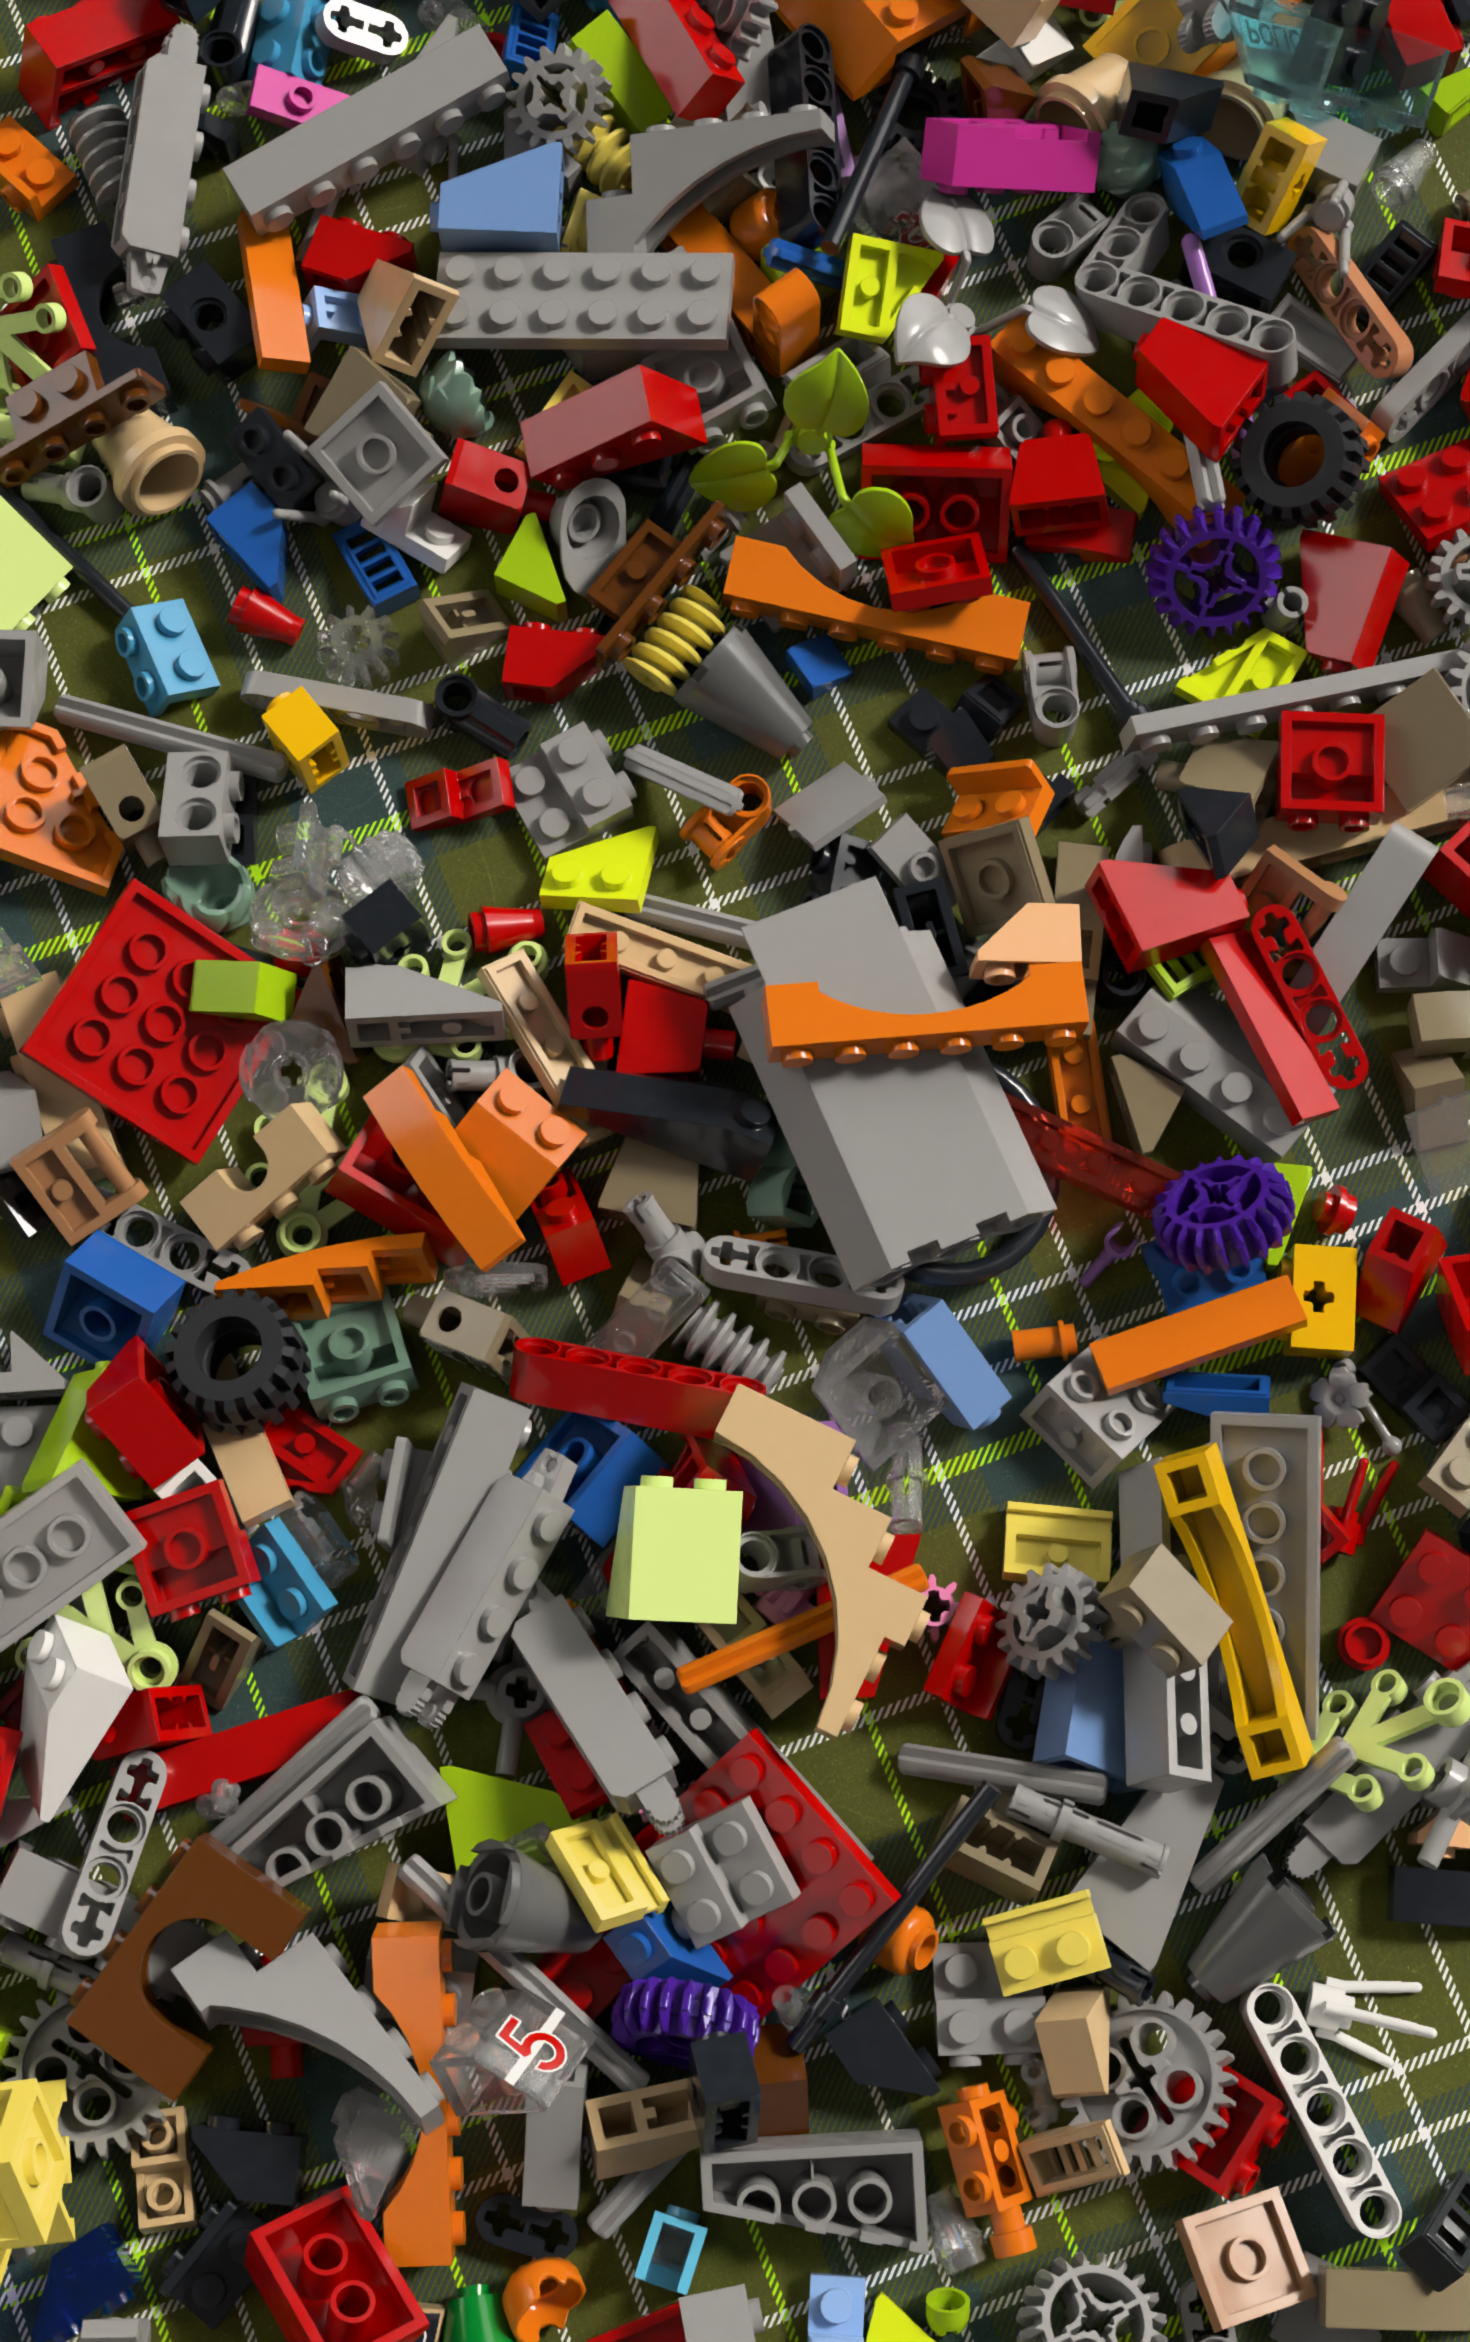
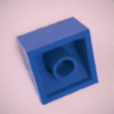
M98 1229L64 1261L42 1334L94 1365L98 1361H112L125 1344L136 1335L153 1352L174 1318L186 1281Z
M566 1411L514 1476L522 1479L545 1448L558 1452L577 1464V1470L563 1500L565 1504L575 1510L568 1524L604 1548L618 1531L624 1486H640L641 1475L656 1476L661 1467L667 1469L669 1465L633 1431L619 1422Z

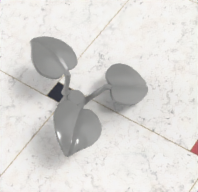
M939 187L931 188L919 210V225L922 234L927 242L939 252L949 256L960 255L961 263L943 303L934 295L916 293L909 296L901 305L894 328V356L897 366L926 365L937 368H952L961 365L970 354V336L984 335L1022 315L1028 316L1025 322L1028 335L1047 350L1058 354L1079 357L1092 356L1099 351V339L1086 307L1073 293L1052 285L1038 287L1031 294V305L1021 304L989 322L975 327V315L972 310L962 303H955V300L971 264V255L985 257L993 250L995 242L993 226L984 210L969 197L939 192Z

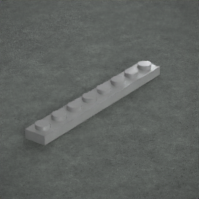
M1458 648L1134 715L1129 718L1120 732V741L1124 754L1142 750L1143 755H1153L1169 749L1172 744L1189 740L1191 745H1201L1215 740L1221 733L1236 730L1238 735L1256 733L1264 729L1269 723L1279 722L1282 710L1351 713L1365 703L1378 701L1379 705L1382 706L1432 668L1437 669L1444 678L1451 668H1455L1451 663L1452 658L1458 650H1465L1464 648Z

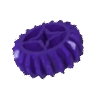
M1195 504L1192 511L1194 519L1186 521L1184 516L1176 513L1174 521L1177 530L1172 531L1169 528L1161 527L1159 536L1164 544H1152L1150 546V557L1155 561L1145 565L1146 576L1153 579L1147 584L1148 593L1151 597H1158L1154 602L1157 612L1159 614L1169 612L1167 616L1168 622L1174 628L1185 622L1186 633L1191 637L1198 631L1200 626L1204 627L1206 637L1211 640L1216 633V627L1221 626L1224 627L1225 633L1232 637L1235 630L1233 623L1241 620L1243 625L1251 628L1253 621L1250 612L1254 610L1258 613L1266 614L1268 606L1263 597H1277L1278 588L1272 581L1282 578V568L1279 564L1275 563L1280 559L1281 552L1278 545L1271 544L1274 536L1270 528L1259 529L1261 522L1254 513L1243 520L1242 508L1235 505L1225 516L1223 507L1220 505L1215 506L1210 515H1204L1201 507ZM1212 539L1211 542L1203 548H1192L1193 546L1203 541ZM1235 541L1245 546L1253 554L1251 572L1242 570L1241 564L1233 561L1235 554L1232 548ZM1221 564L1223 570L1219 574L1214 570L1215 575L1207 576L1206 578L1205 571L1208 568L1213 571L1212 566ZM1176 569L1185 572L1186 578L1195 581L1193 585L1195 591L1193 600L1183 595L1175 587L1174 574ZM1235 593L1224 600L1217 601L1223 594Z
M1241 1154L1226 1161L1218 1156L1213 1163L1205 1165L1199 1162L1198 1168L1192 1171H1180V1179L1166 1182V1192H1161L1155 1196L1157 1206L1151 1210L1154 1234L1158 1246L1162 1248L1164 1255L1170 1258L1173 1265H1183L1187 1272H1194L1201 1268L1205 1275H1209L1215 1269L1221 1268L1228 1274L1234 1266L1242 1264L1248 1268L1249 1261L1255 1258L1267 1259L1268 1249L1283 1246L1282 1237L1292 1233L1291 1223L1296 1219L1293 1195L1283 1173L1276 1170L1274 1163L1263 1164L1259 1157H1252L1245 1161Z
M653 1976L648 1978V1980L637 1979L632 1981V1983L622 1986L621 1992L618 1993L616 2004L613 2005L611 2036L630 2055L640 2056L643 2061L659 2063L661 2067H676L681 2071L689 2069L690 2043L699 2041L704 2035L716 2031H726L730 2034L745 2031L753 2058L755 2046H758L760 2027H758L760 2015L757 2013L755 2005L747 2001L742 1995L732 1994V1991L728 1988L714 1987L711 1982L704 1984L694 1982L692 1979L679 1980L672 1976L668 1979H660Z

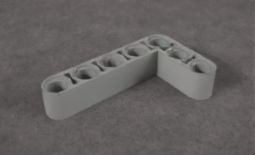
M1142 192L1131 196L1107 227L1074 277L1077 298L1086 307L1095 329L1138 342L1143 333L1150 334L1159 320L1165 317L1270 361L1266 386L1277 387L1289 383L1298 371L1296 333L1292 324L1284 319L1150 276L1171 243L1166 201L1162 196L1153 192Z

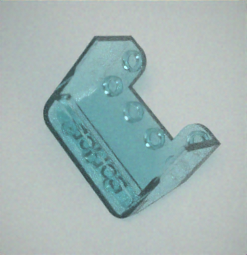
M1229 0L1227 12L1244 82L1253 87L1252 97L1274 104H1280V101L1290 105L1289 111L1317 119L1319 111L1337 114L1338 111L1359 119H1364L1366 113L1376 116L1375 126L1388 131L1402 133L1404 125L1424 129L1451 50L1383 27L1372 55L1370 71L1364 78L1360 90L1325 84L1344 28L1311 17L1310 14L1313 8L1311 4L1292 0Z

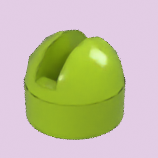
M953 2287L933 2289L926 2296L925 2315L927 2324L939 2336L945 2337L946 2332H953L954 2336L960 2334L967 2327L970 2317L969 2296L964 2291Z

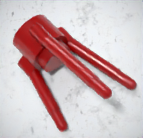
M1322 1427V1440H1321V1501H1322V1502H1323V1468H1324V1445H1323L1324 1430H1323V1427ZM1361 1458L1358 1461L1343 1508L1334 1505L1328 1506V1509L1353 1536L1336 1553L1354 1556L1356 1546H1363L1367 1529L1399 1468L1397 1461H1391L1387 1466L1360 1518V1514L1355 1512V1508L1369 1465L1367 1458Z

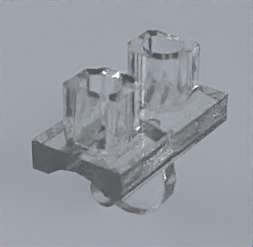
M315 801L300 805L298 821L277 826V845L284 858L272 861L271 876L281 894L304 890L311 903L326 901L330 870L334 871L339 869V867L350 864L355 859L357 852L356 839L351 833L345 831L342 826L336 824L325 828L320 824L317 819L318 807Z

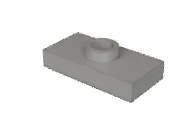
M907 813L900 814L866 847L868 852L900 887L943 877L951 908L957 903L941 851Z

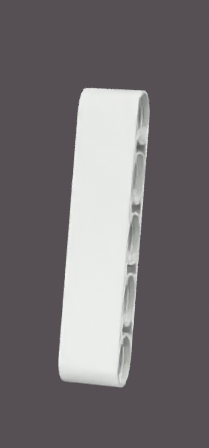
M1260 1983L1243 1993L1239 2002L1241 2017L1345 2220L1353 2229L1370 2238L1382 2239L1389 2237L1398 2229L1402 2218V2209L1394 2190L1293 1996L1285 1987L1279 1984ZM1270 1991L1279 2000L1280 2012L1272 2022L1263 2023L1256 2016L1254 2005L1260 1994ZM1297 2042L1305 2051L1306 2061L1301 2070L1290 2074L1282 2067L1280 2061L1281 2052L1287 2044ZM1324 2093L1331 2101L1332 2112L1325 2122L1314 2124L1308 2117L1307 2103L1315 2094ZM1351 2144L1357 2151L1358 2164L1351 2173L1341 2175L1334 2167L1333 2156L1341 2145ZM1377 2195L1383 2201L1385 2207L1384 2215L1377 2224L1367 2226L1361 2220L1360 2206L1366 2198Z

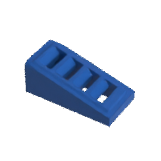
M514 0L501 54V60L509 73L511 86L519 87V84L511 77L513 72L524 75L528 70L523 61L524 56L540 60V49L537 48L546 46L554 54L560 21L559 14L552 12L541 24L517 0ZM520 29H523V30L529 31V32H531V33H534V34L543 36L544 38H541V37H538V36H535V35H532V34H529V33L520 31Z
M360 520L331 536L376 619L379 620L420 599L421 595L414 577L395 545L375 535L376 537L352 549L350 548L348 542L369 532L360 526ZM379 546L384 550L361 563L357 560V557ZM390 561L392 566L367 577L365 572ZM396 575L399 577V581L376 592L374 586Z
M1179 1371L1165 1376L1163 1403L1209 1417L1214 1411L1269 1413L1271 1377H1268V1375Z

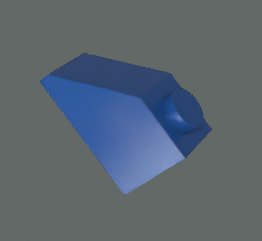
M1190 136L1178 140L1172 145V148L1157 153L1167 207L1203 241L1249 223L1248 214L1221 152L1203 136Z
M250 481L205 519L215 541L257 587L281 603L284 600L290 535L285 520L276 519L272 515L274 509H280L267 492L263 494Z
M669 1900L663 1913L657 1915L654 1911L647 1913L643 1919L615 1927L602 1937L633 1981L637 1979L648 1980V1978L653 1976L660 1979H668L672 1976L679 1980L692 1979L694 1982L704 1984L711 1982L712 1986L719 1988L733 1977L711 1944L696 1949L691 1938L683 1939L678 1935L671 1919V1913L674 1909L671 1900Z

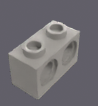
M228 751L168 752L158 839L169 866L230 864L232 844H238L240 839V822L235 809L236 801H243L244 778L242 771H235Z

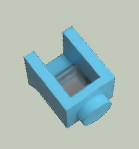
M671 2204L668 2205L666 2214L655 2210L633 2278L687 2296L708 2230L697 2225L700 2214Z

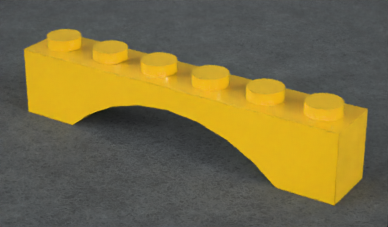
M1217 1442L1165 1456L1153 1465L1169 1518L1185 1547L1200 1585L1234 1621L1219 1642V1647L1232 1701L1235 1728L1251 1779L1254 1781L1305 1768L1314 1754V1749Z

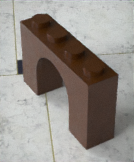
M207 1832L199 1835L194 1842L188 1837L181 1842L167 1862V1865L174 1869L162 1887L156 1883L149 1887L134 1911L141 1915L129 1934L123 1929L118 1931L101 1955V1957L108 1961L107 1965L96 1980L88 1975L68 2002L75 2007V2010L67 2019V2024L173 2102L183 2094L215 2049V2046L170 2014L160 2004L153 1992L149 1978V1961L152 1949L161 1933L170 1924L190 1918L208 1919L228 1928L267 1958L274 1961L282 1954L313 1910Z

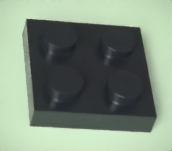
M1315 0L1290 74L1309 81L1360 90L1364 78L1370 71L1372 55L1381 29L1387 22L1391 0Z

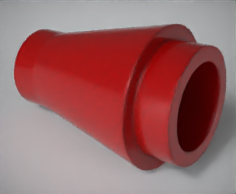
M242 586L232 605L227 622L237 626V632L283 642L294 647L303 631L306 620L295 615L256 586L252 590Z
M480 906L479 911L469 912L467 916L468 932L472 939L474 953L485 952L487 956L509 949L519 942L544 938L545 935L544 921L540 908L521 909Z

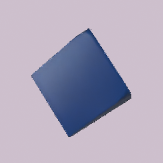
M827 633L793 645L785 652L786 664L812 701L854 676V671Z

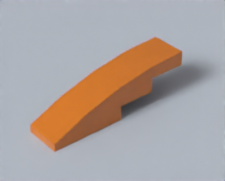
M401 1065L363 1096L387 1139L420 1189L481 1271L487 1273L526 1241L482 1163L468 1154L447 1116L435 1110L413 1070Z
M425 1232L381 1236L320 1247L267 1262L217 1281L214 1291L218 1299L223 1298V1290L235 1289L240 1297H242L245 1289L256 1291L261 1299L268 1296L274 1300L291 1321L321 1320L329 1318L332 1303L382 1301L385 1285L435 1283L439 1266Z

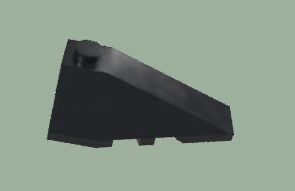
M570 1066L556 1109L751 1183L772 1147L778 1123L768 1099L726 1083Z

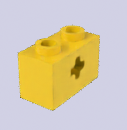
M1288 117L1266 122L1236 185V189L1248 214L1249 223L1245 226L1263 236L1281 231L1286 227L1328 139Z
M302 686L292 693L284 692L278 695L269 703L266 713L261 718L274 751L283 753L287 757L289 769L310 794H313L351 765L339 730Z
M1294 1244L1288 1251L1286 1258L1281 1259L1277 1268V1277L1288 1274L1307 1317V1327L1275 1338L1276 1340L1283 1341L1284 1356L1343 1359L1349 1357L1354 1352L1358 1248ZM1311 1291H1316L1318 1301L1325 1302V1305L1318 1312H1313V1304L1311 1302L1304 1301Z

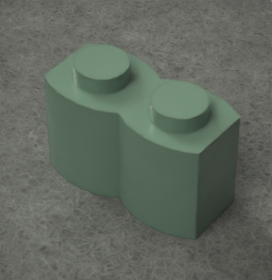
M778 1122L772 1147L762 1163V1168L757 1172L749 1187L747 1214L751 1218L776 1228H811L820 1215Z

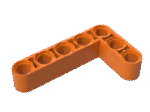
M701 203L688 213L662 240L660 245L667 253L682 245L687 253L734 254L735 275L731 317L746 347L775 379H780L782 375L791 371L818 351L820 298L811 281L801 270L793 268L774 283H771L719 220L710 214Z

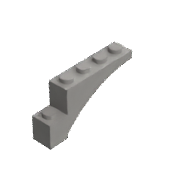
M800 104L790 107L788 113L770 115L764 111H750L743 113L740 116V120L723 122L718 118H701L695 120L693 126L675 128L672 125L657 124L649 126L646 129V133L630 135L632 194L627 190H609L602 193V198L585 200L587 252L653 253L662 240L688 213L708 196L738 176L771 160L800 150L834 144L835 127L833 121L821 108L818 109L817 106L810 104Z
M225 1930L170 1969L180 1991L208 2030H211L218 2024L235 2025L273 2032L309 2044L344 2061L375 2082L407 2112L426 2136L445 2122L439 2104L445 2099L441 2089L426 2070L419 2076L407 2061L413 2055L408 2044L395 2027L386 2032L375 2018V2016L381 2013L378 2004L364 1985L354 1989L344 1976L350 1968L333 1943L323 1947L312 1932L278 1956L274 1961L263 1966L250 1944L243 1941L237 1945L228 1931Z

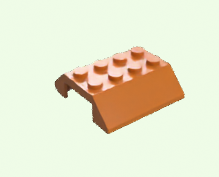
M774 0L779 6L775 13L792 32L803 24L811 23L819 27L826 34L832 48L834 81L852 101L859 99L891 80L892 69L898 53L962 17H966L963 34L966 37L986 26L960 0Z

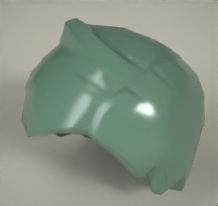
M1112 121L1110 129L1102 132L1095 187L1119 198H1129L1139 192H1144L1161 175L1157 153L1164 151L1162 143L1118 135L1117 121Z
M450 349L439 359L430 373L425 374L418 392L423 401L424 415L434 429L452 439L475 438L493 426L495 416L491 411H487V395L483 394L480 388L475 387L474 371L464 366V360L459 356L456 357V352L453 349Z
M230 856V864L171 866L167 869L165 877L161 880L166 900L217 934L232 931L246 924L253 917L251 906L255 897L254 883H252L247 869L232 856Z

